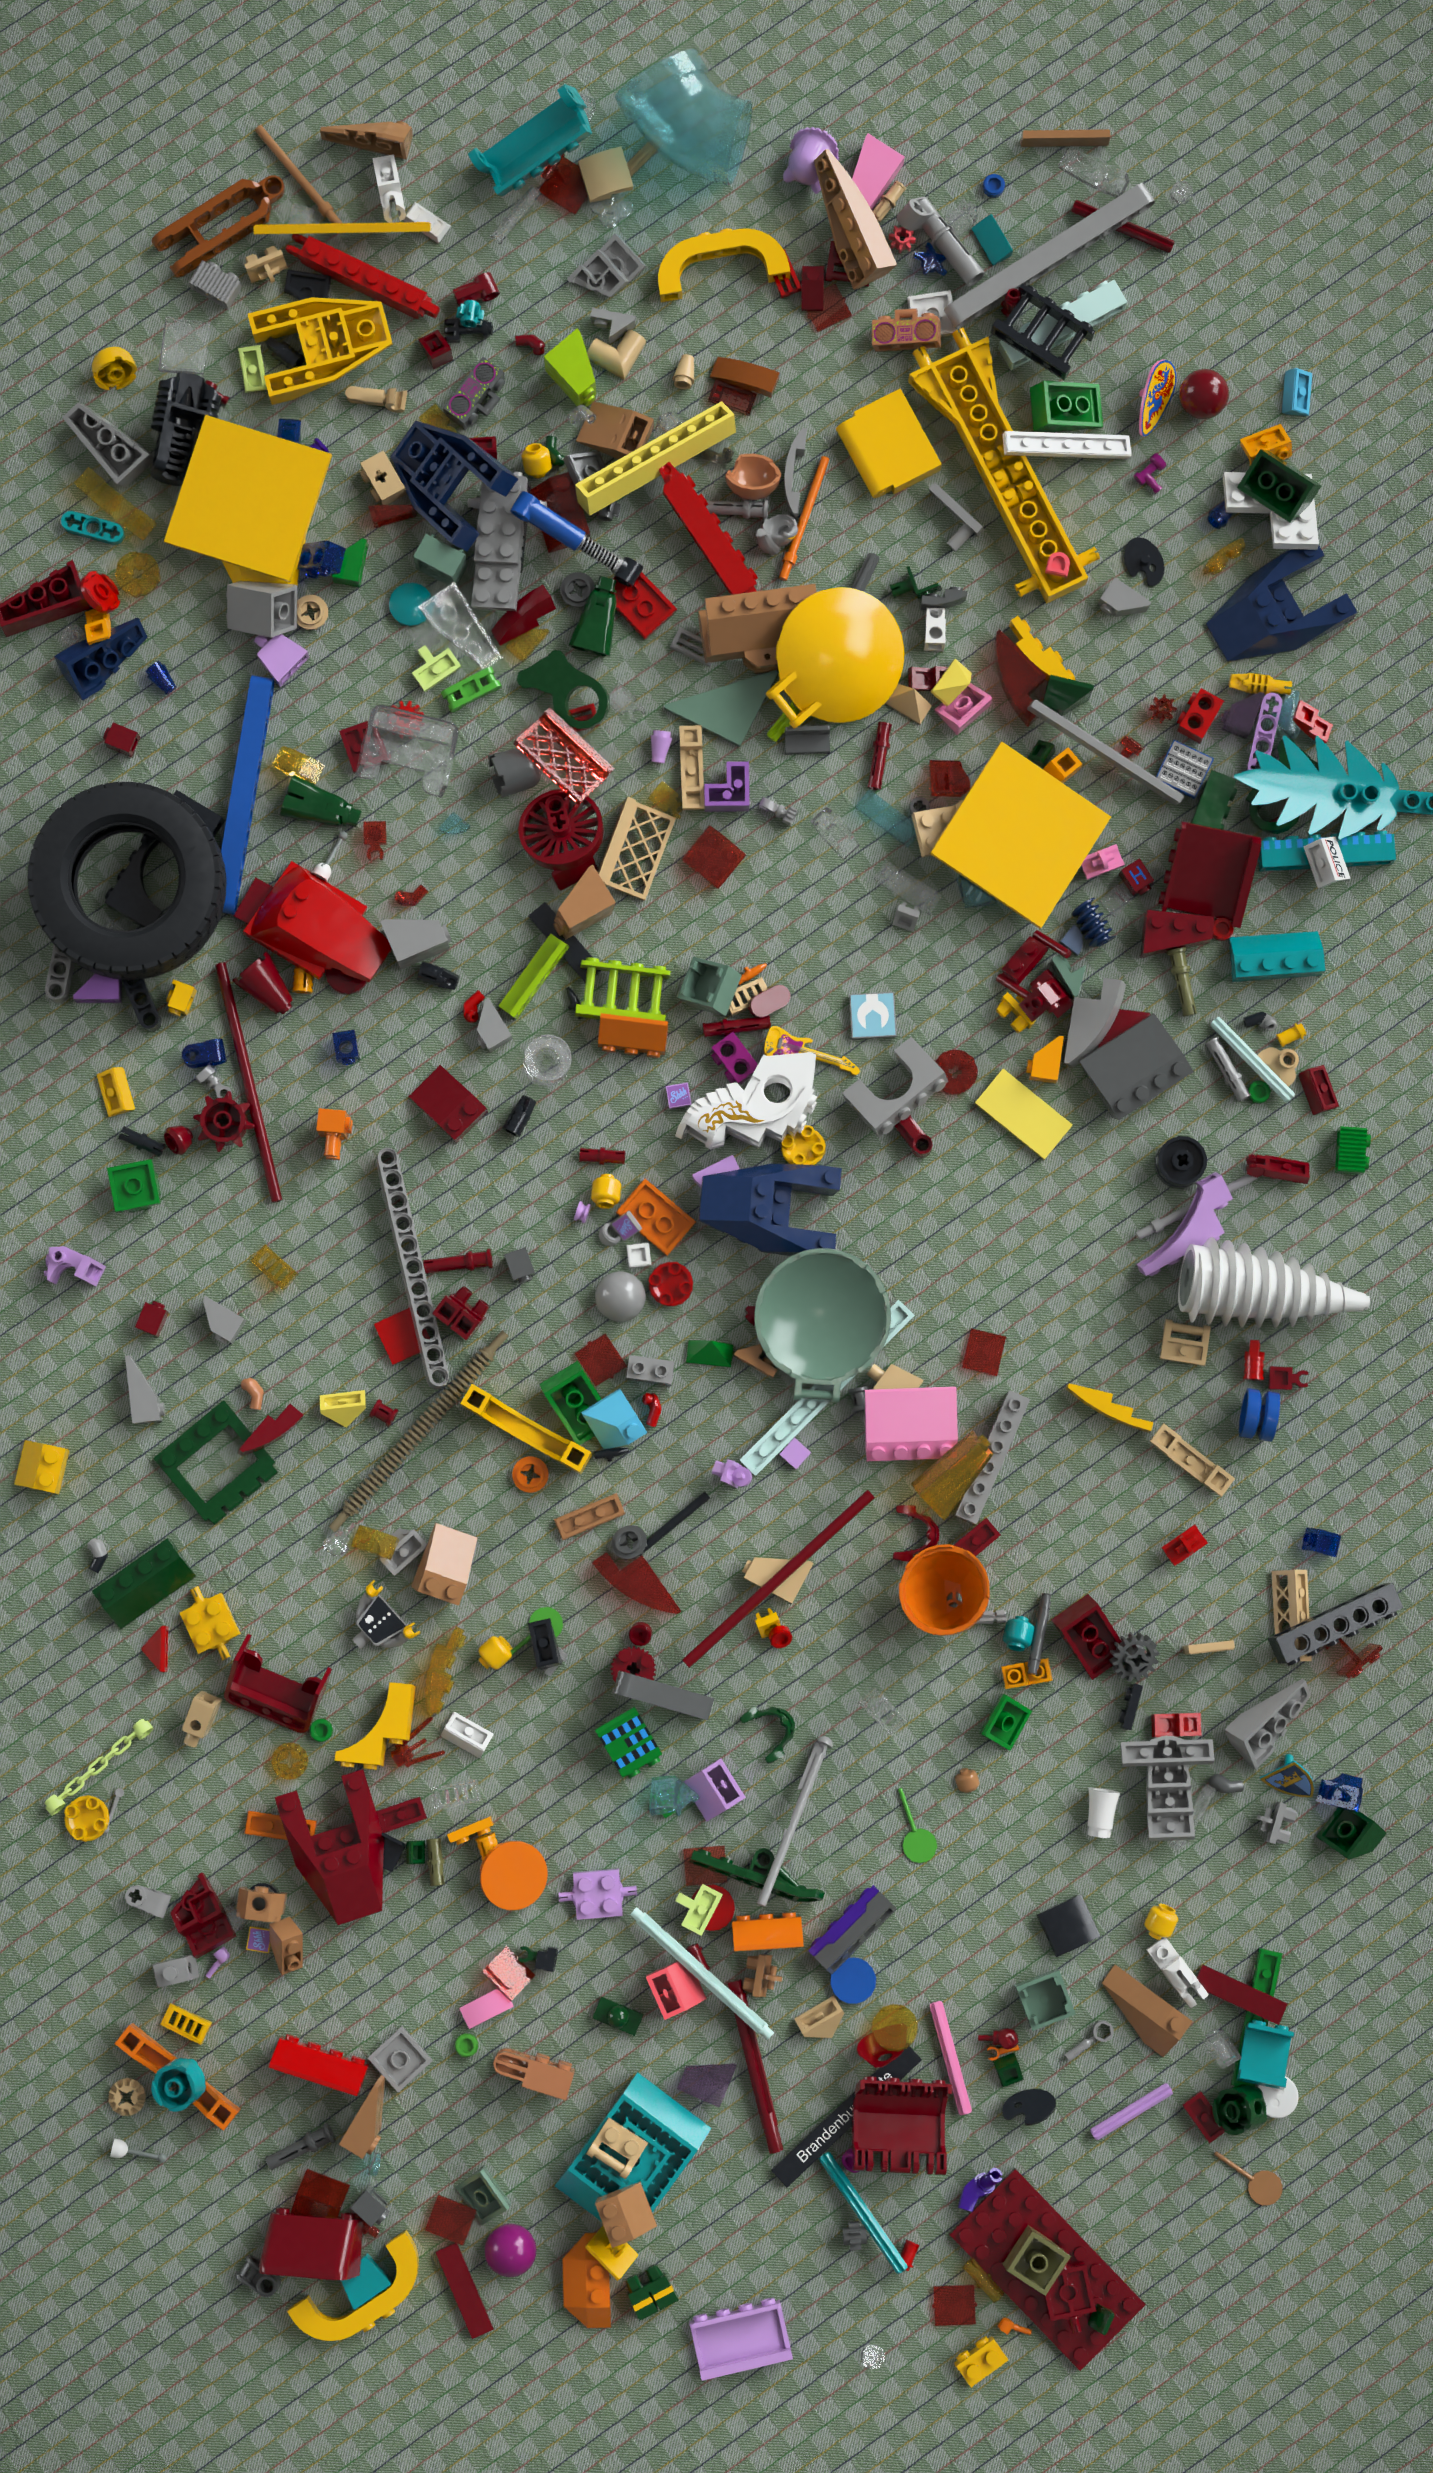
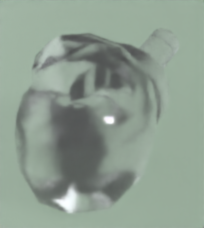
M352 1522L343 1532L338 1529L323 1541L325 1551L332 1557L344 1556L349 1550L347 1543L350 1539L347 1535L356 1527V1524Z

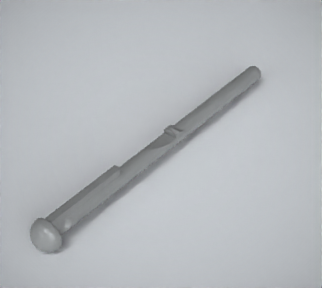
M821 1736L816 1740L798 1786V1790H801L793 1810L788 1830L784 1829V1836L757 1904L765 1907L827 1748L833 1747L832 1740L827 1736Z

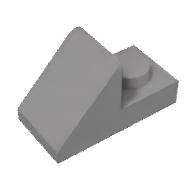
M592 308L591 324L602 329L611 327L609 334V344L625 335L627 330L635 328L636 316Z

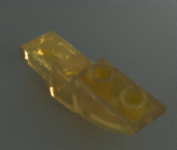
M457 1626L446 1646L437 1643L429 1664L425 1701L427 1715L433 1717L434 1714L439 1715L444 1705V1702L441 1701L444 1693L449 1694L455 1683L451 1680L453 1675L445 1671L447 1668L451 1670L457 1658L453 1655L457 1647L462 1648L467 1636L463 1635L465 1630Z

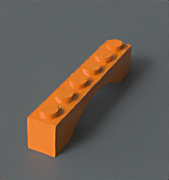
M134 2023L130 2024L115 2042V2045L154 2073H157L158 2070L169 2062L178 2059ZM205 2081L206 2090L193 2105L224 2131L241 2109Z

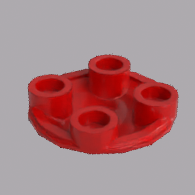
M666 1262L655 1268L649 1276V1290L652 1297L658 1303L664 1306H677L684 1303L690 1297L693 1291V1278L689 1270L680 1263Z

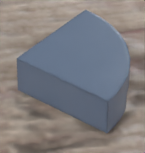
M1074 924L1060 943L1076 956L1079 955L1082 949L1083 938L1079 928Z

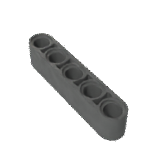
M623 1671L618 1672L612 1692L704 1720L709 1719L714 1698Z

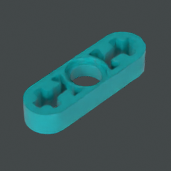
M67 511L61 517V524L64 530L71 534L111 545H118L125 538L124 530L118 523L75 511ZM72 517H74L77 523L82 524V531L80 530V525L72 524V526L69 527V524L66 521L71 520ZM90 523H97L99 525V530L96 533L92 534L87 531V526ZM103 526H106L105 529L109 532H114V529H117L120 535L112 539L109 533H103Z

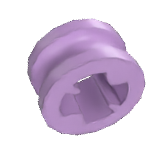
M580 1201L574 1220L580 1219L585 1224L591 1204L584 1205Z

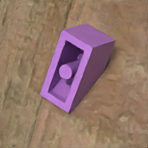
M94 974L73 995V999L76 1003H122V979H113Z

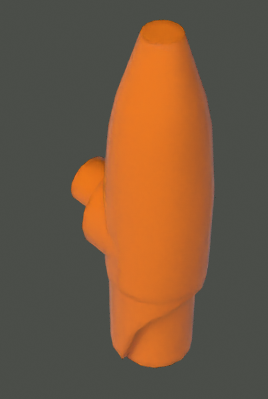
M760 964L751 969L745 967V972L742 974L738 985L757 976L766 968L767 964Z

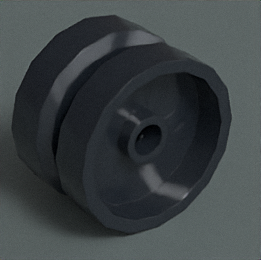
M1189 1136L1171 1138L1162 1145L1155 1156L1154 1168L1157 1177L1171 1188L1183 1189L1189 1187L1203 1175L1207 1167V1155L1204 1147L1197 1140ZM1178 1159L1183 1161L1184 1164L1182 1166L1177 1164L1179 1162Z

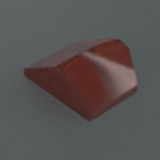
M929 761V790L931 796L962 797L970 790V779L962 768L960 761Z

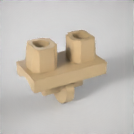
M271 246L264 251L266 255L258 259L256 255L252 254L245 258L246 264L244 265L251 283L269 278L270 282L273 283L275 282L273 275L288 268L281 250Z

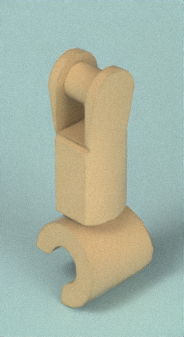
M350 386L345 391V395L350 403H365L377 406H384L385 404V407L390 411L396 413L405 412L407 391L396 392V388L387 389L386 394L385 390L364 389Z

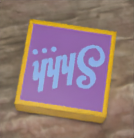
M250 1926L246 1950L270 1953L269 1929Z

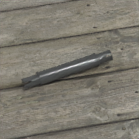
M1042 1593L1038 1606L1031 1651L1028 1658L1027 1673L1031 1675H1037V1669H1039L1041 1662V1653L1051 1604V1594Z

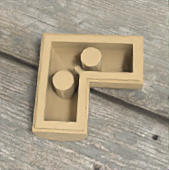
M627 330L617 348L595 338L587 352L589 361L625 380L644 348L646 340L633 330Z

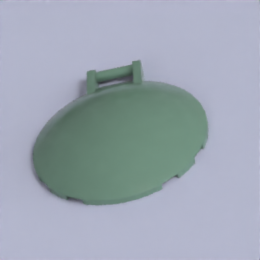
M816 1248L788 1257L770 1272L757 1296L754 1321L758 1340L767 1357L777 1368L795 1378L794 1400H801V1398L823 1399L839 1403L841 1382L864 1371L874 1362V1359L883 1349L890 1330L891 1308L883 1283L865 1262L841 1250ZM802 1383L833 1385L832 1391L802 1389Z

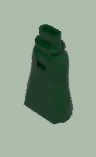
M599 576L598 584L594 585V589L586 601L581 617L568 644L569 647L584 652L590 650L593 654L610 657L617 605L615 595L617 593L615 590L617 580Z
M296 775L292 776L287 790L288 795L284 798L280 816L339 826L343 824L345 827L346 825L357 827L361 810L353 808V804H349L346 800L335 794L321 789Z

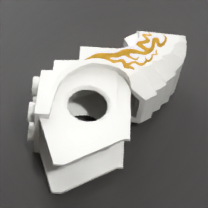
M811 1052L773 1056L763 1054L745 1090L738 1083L726 1084V1088L706 1093V1097L697 1099L686 1111L675 1136L683 1139L688 1133L706 1144L705 1147L711 1150L724 1146L726 1134L758 1149L766 1136L783 1142L787 1133L793 1136L797 1132L801 1134L807 1123L805 1121L807 1113L812 1114L817 1104V1096L814 1095L815 1090L812 1089L816 1055ZM772 1083H781L790 1089V1095L781 1103H773L764 1095V1089Z

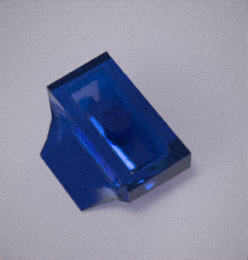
M1342 1773L1332 1780L1322 1779L1316 1801L1333 1807L1359 1812L1363 1794V1778Z

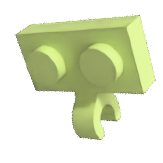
M424 645L418 649V654L425 664L412 672V675L423 691L427 692L459 670L461 665L449 648L433 657Z
M703 1883L694 1900L679 1892L675 1901L689 1908L681 1925L702 1936L723 1894Z

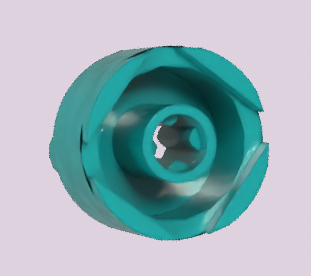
M175 2059L155 2074L151 2085L152 2095L160 2106L168 2108L169 2111H182L197 2101L205 2092L206 2085L203 2071L194 2059Z

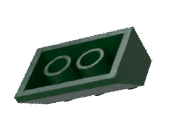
M1260 449L1237 488L1292 523L1311 504L1322 485L1270 451Z

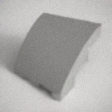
M615 233L601 249H597L567 280L612 297L629 284L647 266L624 240Z

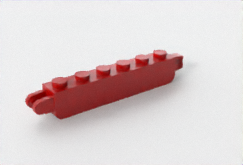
M293 234L291 238L303 245L302 249L300 250L289 244L285 248L289 254L299 258L305 266L323 275L331 276L333 280L377 301H381L383 304L414 319H419L420 316L424 317V315L436 319L440 312V308L431 303L432 299L428 297L427 292L311 236L306 238L300 234Z
M670 462L666 463L659 469L665 483L663 495L730 595L756 592L757 582L755 580L758 579L756 573L752 568L747 569L743 563L746 559L739 549L735 551L731 545L733 540L727 531L723 532L718 526L721 523L714 512L710 514L706 508L708 502L702 494L698 495L694 490L696 485L689 475L685 476L683 472L679 473Z

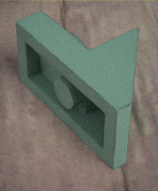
M1059 954L1051 959L1050 964L1064 988L1074 1000V997L1079 995L1086 965L1070 973L1071 966L1066 958L1062 959Z

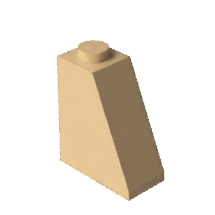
M754 1557L753 1561H747L742 1570L745 1573L744 1579L762 1587L790 1560ZM806 1561L776 1588L772 1594L792 1604L813 1562Z

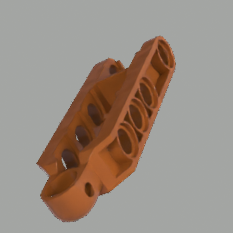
M270 175L258 183L252 180L241 179L159 231L152 238L151 242L158 251H164L188 235L192 236L197 246L186 252L184 257L169 267L176 278L183 277L196 269L202 260L207 262L254 232L253 226L268 223L272 208L271 204L278 201L285 193L283 180L276 175ZM246 198L255 201L259 209L246 217L242 216L240 221L228 229H222L220 234L209 241L207 239L204 240L198 231L199 228Z

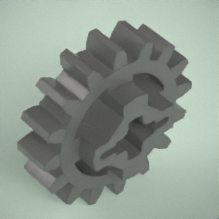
M1129 1632L1127 1639L1121 1636L1122 1642L1120 1644L1118 1642L1114 1643L1117 1647L1116 1650H1110V1653L1114 1656L1109 1659L1113 1665L1112 1669L1121 1679L1126 1678L1129 1682L1132 1681L1133 1677L1139 1682L1142 1675L1148 1678L1147 1672L1149 1670L1155 1671L1152 1665L1159 1663L1155 1656L1159 1655V1652L1155 1649L1157 1645L1151 1641L1152 1639L1148 1635L1144 1636L1140 1632L1136 1634V1637L1133 1633Z

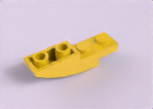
M1016 616L1010 621L1009 627L1019 640L1015 644L1014 650L1033 671L1049 681L1050 675L1075 680L1071 670H1066L1063 666V659L1057 651L1054 652L1051 647L1042 651L1043 646L1038 638H1033L1029 632L1031 631L1030 626L1024 619L1021 620L1019 616Z

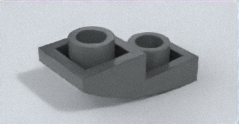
M950 587L945 589L944 597H940V595L935 593H929L926 596L922 595L920 610H926V608L946 609L959 605L966 601L967 591H963L960 587Z

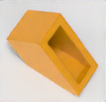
M1058 1036L1036 1052L1032 1060H1028L1026 1073H1030L1029 1080L1056 1084L1064 1036Z

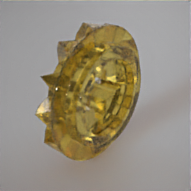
M285 1743L274 1751L271 1763L274 1772L279 1777L292 1780L300 1777L306 1771L309 1759L306 1751L300 1745ZM289 1751L292 1754V1758L300 1759V1761L293 1763L292 1771H290L288 1764L280 1763V1761L288 1758Z

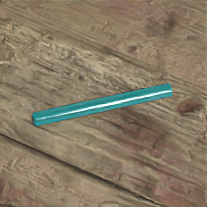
M830 2152L823 2154L819 2161L897 2274L905 2271L908 2268L907 2264Z

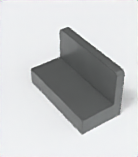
M792 726L785 727V754H830V726H798L794 729Z

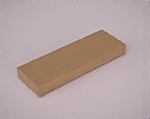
M617 1493L558 1517L554 1521L562 1540H566L623 1516L625 1512Z

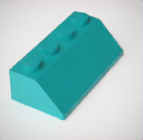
M1318 931L1229 938L1232 982L1321 976L1325 972L1324 949Z

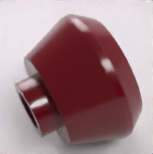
M181 1125L166 1128L164 1140L174 1154H185L192 1144L193 1134L189 1128Z

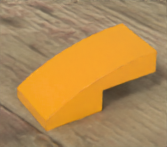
M95 609L85 611L87 643L91 645L110 639V614L100 613Z

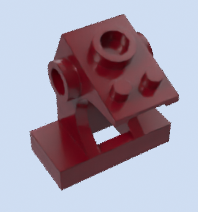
M1047 969L1030 983L1032 986L1030 991L1032 993L1019 1004V1007L1031 1022H1034L1046 1011L1049 1014L1053 1012L1057 1018H1060L1073 1007L1074 1000L1052 972Z

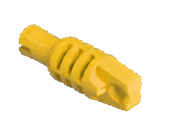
M1255 673L1230 675L1229 687L1244 691L1245 693L1260 695L1268 693L1291 694V689H1285L1284 687H1292V681L1276 680L1270 675Z

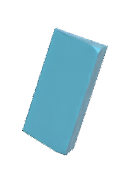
M1298 368L1285 372L1282 413L1309 416L1312 373Z

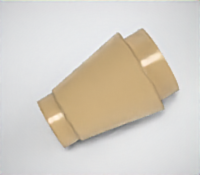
M688 354L681 356L673 376L674 385L679 389H690L691 385L694 384V357Z

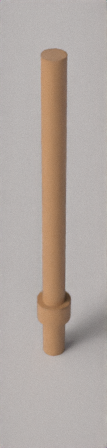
M259 125L255 129L256 133L319 207L318 211L322 216L327 217L331 223H343L333 212L334 208L330 203L323 200L264 127Z

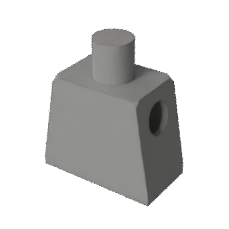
M193 1954L152 1964L157 1988L200 1977L197 1961Z

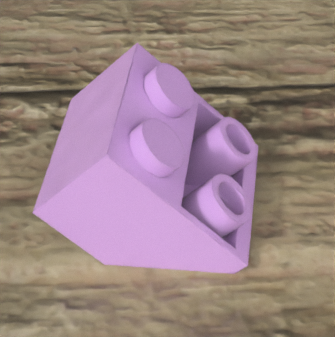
M721 1758L682 1782L706 1821L746 1798Z

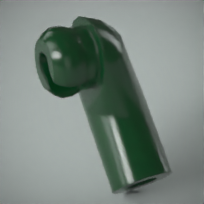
M546 436L545 447L549 450L552 465L562 467L565 464L563 460L565 456L556 450L557 437Z

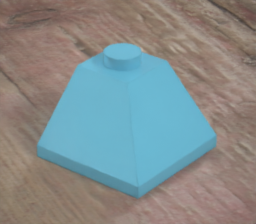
M620 1388L581 1412L603 1449L629 1445L647 1433Z

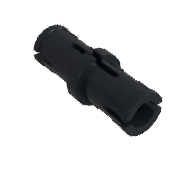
M123 1126L122 1133L118 1137L119 1140L137 1146L136 1149L138 1150L143 1149L161 1157L163 1153L161 1150L165 1148L166 1144L147 1137L148 1134H140Z

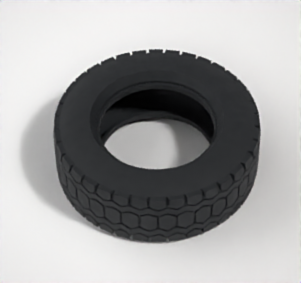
M112 782L91 787L74 795L75 797H71L46 820L36 837L30 854L27 878L29 897L34 914L42 930L52 943L71 961L100 976L122 980H139L156 977L180 967V965L194 957L203 948L205 943L208 942L223 912L227 885L225 864L220 848L211 831L197 812L186 802L156 786L137 782ZM127 832L147 834L163 842L171 849L175 856L179 879L177 892L172 904L155 922L137 930L117 931L98 925L85 914L78 897V875L84 859L98 843L110 836Z

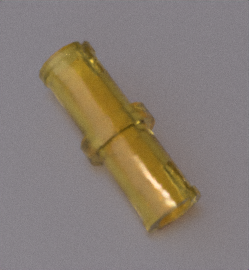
M974 2258L969 2259L962 2268L976 2282V2287L981 2288L993 2303L1001 2299L1000 2295L1003 2296L1004 2292L991 2279V2274L989 2272L986 2273Z

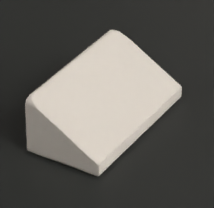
M453 1712L443 1729L441 1737L481 1758L494 1734Z

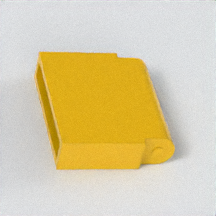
M901 388L854 411L852 418L836 427L838 435L873 498L883 496L890 491L896 494L941 470L942 464Z

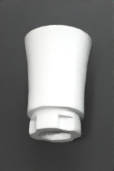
M1088 1788V1835L1110 1838L1120 1792L1109 1789Z

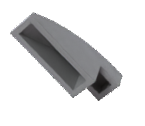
M1104 978L1100 1000L1074 997L1064 1063L1068 1067L1074 1068L1079 1064V1060L1092 1053L1110 1030L1124 997L1126 984L1122 980Z

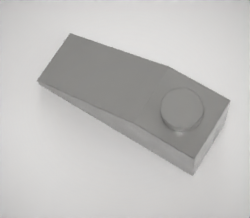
M130 1355L125 1356L132 1424L162 1422V1416H165L164 1402L160 1403V1398L134 1358Z

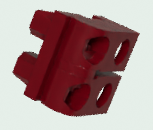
M463 1286L456 1293L450 1296L446 1295L432 1314L447 1326L452 1325L450 1328L465 1340H468L486 1320L485 1315L490 1306L481 1299L478 1300L474 1307L469 1305L467 1301L473 1293Z

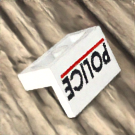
M1336 837L1321 838L1303 846L1318 888H1324L1337 881L1350 879Z

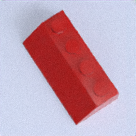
M286 2034V2037L281 2036L279 2038L268 2068L354 2096H358L361 2092L369 2067L368 2064H365V2059L357 2056H352L350 2059L344 2057L343 2052L331 2048L328 2052L322 2050L320 2044L308 2041V2044L299 2042L300 2038Z

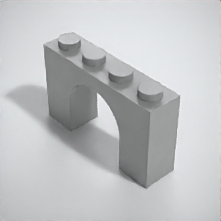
M912 1037L894 1050L898 1061L913 1076L912 1084L903 1096L893 1100L880 1099L860 1079L842 1092L846 1103L879 1138L883 1134H888L899 1121L908 1118L915 1108L925 1104L931 1095L941 1091L948 1082L945 1072Z

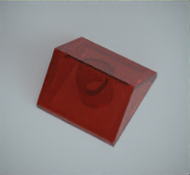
M307 2168L297 2191L291 2212L294 2215L337 2218L341 2212L350 2184Z

